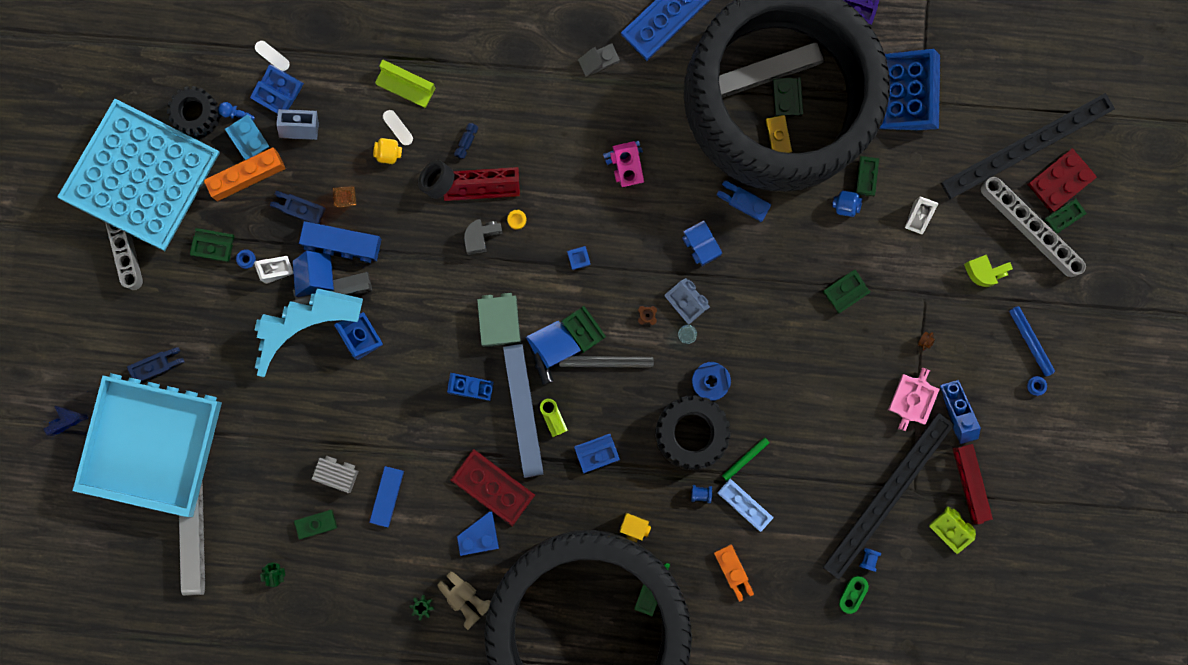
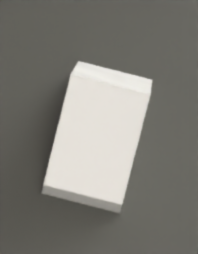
M923 197L917 198L913 203L905 228L923 235L938 203Z
M288 256L254 262L260 281L266 284L293 274Z

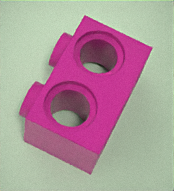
M635 141L612 146L613 152L610 155L612 163L616 164L617 170L614 171L616 182L620 181L622 187L643 183L644 178ZM623 152L629 153V156L626 159L620 158V155ZM627 170H632L633 173L631 176H624V173Z

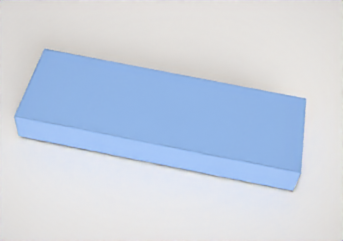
M731 479L717 492L760 532L774 518Z

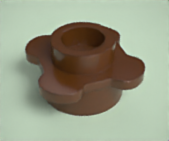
M640 306L638 309L640 313L638 323L641 325L645 323L656 324L655 313L657 308L654 306Z
M925 332L919 340L918 345L923 348V351L926 348L930 349L935 341L933 332L930 334Z

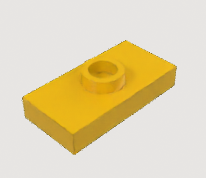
M785 115L767 118L765 121L771 149L778 152L792 153Z

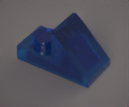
M55 406L60 418L49 422V426L44 428L47 436H55L88 419V416L71 409Z

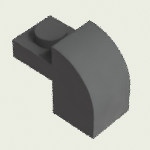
M481 219L472 222L467 227L464 236L467 254L487 252L484 237L503 234L501 223L497 224V221L485 223L486 226H482Z

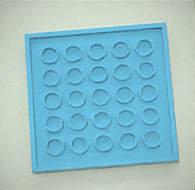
M114 99L59 193L58 199L166 251L220 152Z

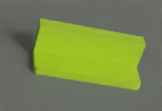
M382 60L379 65L381 72L375 82L376 85L426 108L436 89L434 83Z

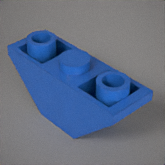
M450 373L447 393L490 401L493 382Z

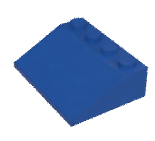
M935 49L885 54L890 76V95L887 111L880 129H939L940 54Z

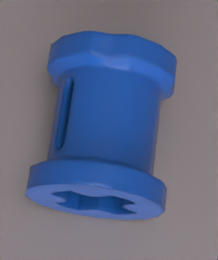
M692 485L691 502L697 500L711 503L712 486L703 488Z
M865 548L864 559L859 566L876 572L875 566L881 553Z

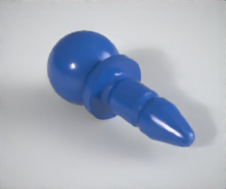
M223 102L218 107V112L223 117L230 116L234 119V116L243 118L248 114L252 120L255 119L254 116L247 112L236 110L237 106H232L228 102Z

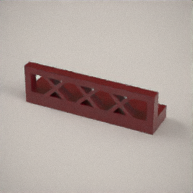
M519 168L453 171L456 180H454L452 187L444 195V201L520 196ZM515 174V177H506V175Z
M973 444L953 448L972 524H982L984 521L992 520Z

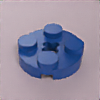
M707 362L700 365L692 377V386L695 393L699 397L710 399V401L722 398L728 392L731 385L728 370L716 362ZM709 376H712L713 379L717 380V382L714 383V387H710V384H706V381L709 379Z

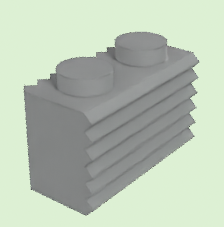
M327 455L325 458H319L312 480L351 493L359 472L354 469L355 465L346 462L343 465L336 463L337 459Z

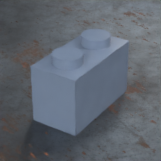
M278 109L277 130L279 138L317 140L319 127L317 111Z

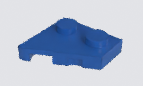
M493 512L487 513L457 536L460 556L499 549Z

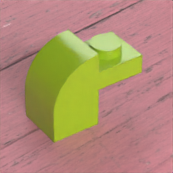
M987 255L964 264L970 279L983 287L997 284L998 279L1008 276L1007 272L1013 269L1010 262L992 269Z

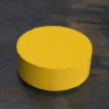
M520 210L511 211L507 217L508 224L512 229L519 230L526 225V216Z

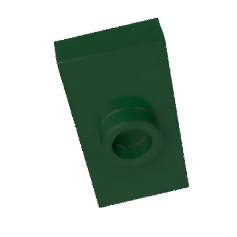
M859 157L855 191L858 195L875 196L879 158Z
M1075 198L1043 219V221L1057 234L1087 213Z
M333 510L294 521L299 539L337 528Z

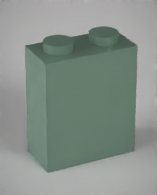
M503 293L501 297L493 298V295H484L482 299H477L482 346L521 343L517 297L512 296V293Z

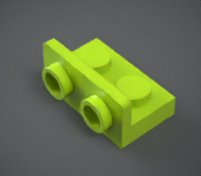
M949 506L929 526L956 554L960 553L975 540L976 533L973 526L965 523L961 519L959 512L951 509Z

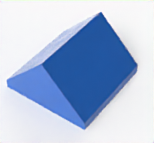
M305 251L293 260L296 297L315 294L317 288L331 292L334 291L330 255Z
M364 312L359 314L358 322L343 320L334 325L352 356L357 360L383 345Z

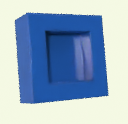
M586 246L567 251L572 270L591 265Z

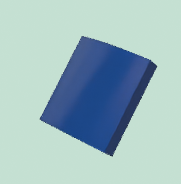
M269 65L262 80L258 81L250 98L278 114V109L289 110L304 83L277 67Z
M559 321L526 337L534 353H539L547 369L581 351L573 337Z

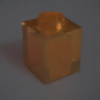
M354 186L332 187L335 207L356 206Z

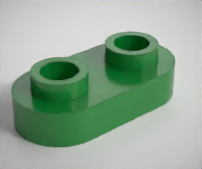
M854 576L849 580L839 599V607L843 612L852 614L858 610L869 588L866 579ZM857 582L861 585L859 589L854 588ZM846 600H851V606L847 607L845 605Z

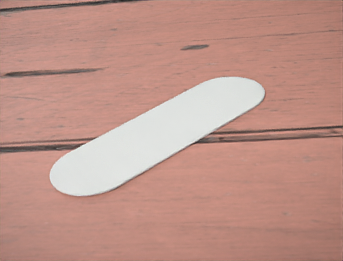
M265 41L256 43L255 50L271 64L282 71L289 68V61Z
M392 110L386 111L383 114V119L403 145L411 144L413 137L399 117Z

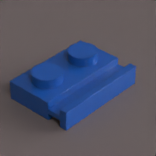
M611 434L574 447L583 473L620 460Z

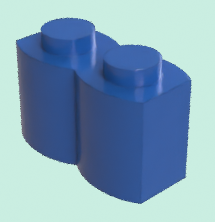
M704 220L684 231L682 239L687 248H692L694 253L691 255L696 264L700 263L701 266H704L722 256V251Z

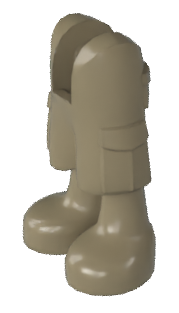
M451 571L447 574V577L455 586L450 589L443 581H440L437 586L447 598L448 604L455 611H462L466 618L464 627L469 630L481 617L466 604V601H470L481 616L488 611L491 601L479 599L475 595L476 590L468 582H464Z

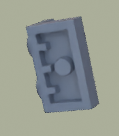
M685 278L664 296L689 325L704 311L709 309L710 306L707 299L695 290L696 286L694 283Z

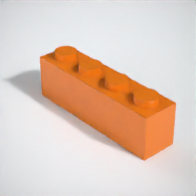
M270 148L205 179L204 182L211 197L219 201L286 168L279 153L274 148Z

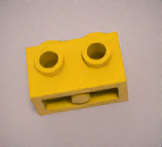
M626 513L619 531L626 534L627 539L637 542L638 539L643 540V537H648L651 526L648 525L649 521Z

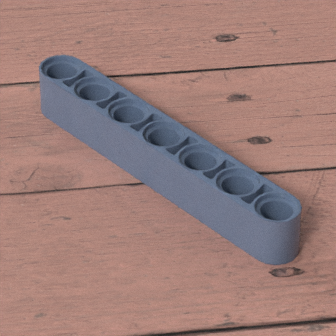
M523 344L504 346L524 478L544 475Z

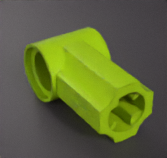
M552 399L543 400L540 404V411L552 437L568 431L556 402ZM551 402L554 405V410L551 413L544 412V403Z

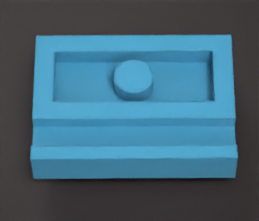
M248 114L225 128L245 160L260 154L270 147Z

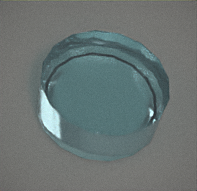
M684 325L679 329L678 338L684 344H691L697 338V331L691 325Z

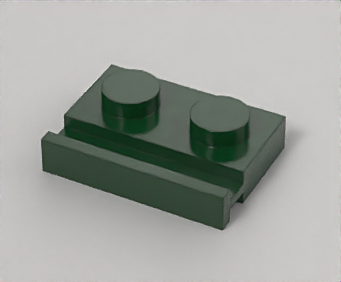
M801 77L773 79L775 117L783 115L785 117L802 116Z
M195 228L196 232L193 237L190 255L229 263L235 236L233 234Z
M853 270L823 291L838 314L871 292L856 270Z
M585 306L561 321V324L573 337L582 353L606 338V335Z

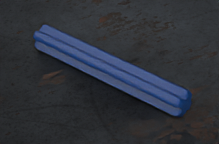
M1017 306L1011 309L1009 312L1045 376L1052 375L1055 370L1021 308Z

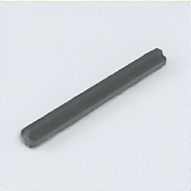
M571 356L559 362L560 367H653L654 365L653 357Z

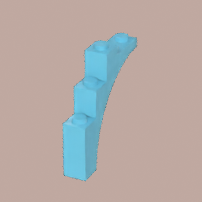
M317 288L316 293L311 294L309 305L290 301L288 307L284 306L282 318L263 314L261 320L257 319L255 331H258L257 338L261 339L259 351H262L261 358L257 357L255 368L258 369L257 376L265 377L269 363L276 351L288 338L298 331L325 321L345 320L358 322L363 299Z

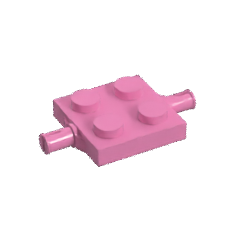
M922 368L919 378H912L905 374L901 376L888 409L902 417L898 429L906 431L909 421H916L923 425L926 424L939 392L938 388L926 382L930 370Z

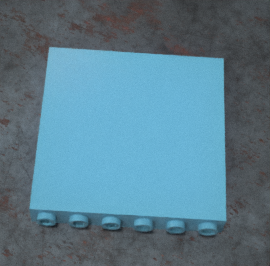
M110 373L109 377L102 376L73 491L180 516L193 517L222 402L216 401L217 397L205 395L204 398L197 397L198 393L187 390L185 394L178 393L179 389L167 386L166 390L159 388L160 384L152 382L143 385L140 384L141 380L130 377L128 381L121 380V375Z

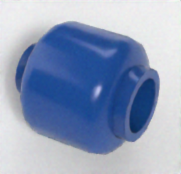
M841 191L838 196L834 197L833 207L836 208L838 215L854 217L856 213H860L862 198H859L858 193Z

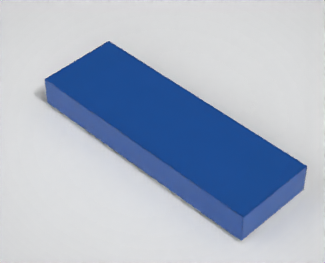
M387 466L384 467L369 523L384 527L390 526L404 471Z

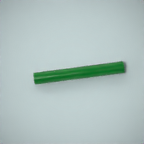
M764 437L728 469L722 477L728 481L770 442Z

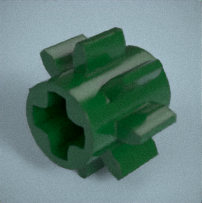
M268 563L265 567H262V573L260 574L261 582L265 581L266 586L269 587L280 585L281 582H284L285 569L280 568V564Z
M422 595L421 600H418L416 597L413 598L415 604L409 606L414 610L412 616L415 614L419 615V620L422 619L423 615L429 618L430 614L428 611L434 610V607H430L432 599L425 600V595ZM421 602L423 603V606L426 607V609L423 610V612H420V608H417V606H419Z

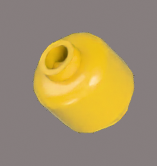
M380 138L378 142H375L373 157H376L378 162L394 164L397 158H401L402 147H398L396 140Z

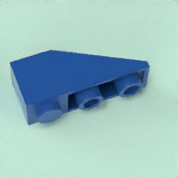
M959 380L940 385L959 443L963 444L979 439L981 427Z

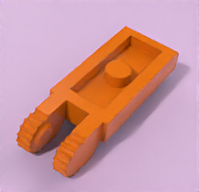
M732 544L714 552L730 588L733 589L738 601L743 600V596L737 588V585L741 583L744 584L746 592L750 596L754 595L748 582L749 579Z

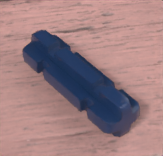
M473 123L467 125V132H464L458 144L459 149L457 148L454 153L460 159L465 158L466 150H469L475 137L474 134L478 131V126Z

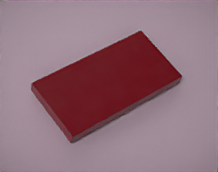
M475 449L472 450L451 479L453 483L511 526L515 524L535 497L534 493Z

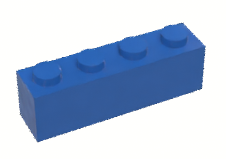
M304 221L299 244L306 251L315 252L318 249L323 250V254L334 256V253L341 254L342 258L352 259L353 257H358L362 262L371 263L372 260L377 261L382 239L376 235Z

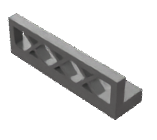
M368 272L333 280L334 291L332 292L355 296L373 291ZM293 290L295 297L293 302L309 305L311 295L296 297L295 290Z

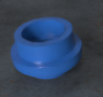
M242 250L236 256L237 264L244 269L251 268L256 261L255 254L250 250ZM249 256V261L244 263V257Z
M1036 376L1028 381L1027 388L1032 395L1039 396L1046 392L1047 383L1042 377ZM1035 383L1039 384L1038 390L1034 388Z

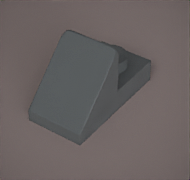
M609 44L598 50L595 47L580 57L578 62L585 77L619 63L620 59L613 44Z

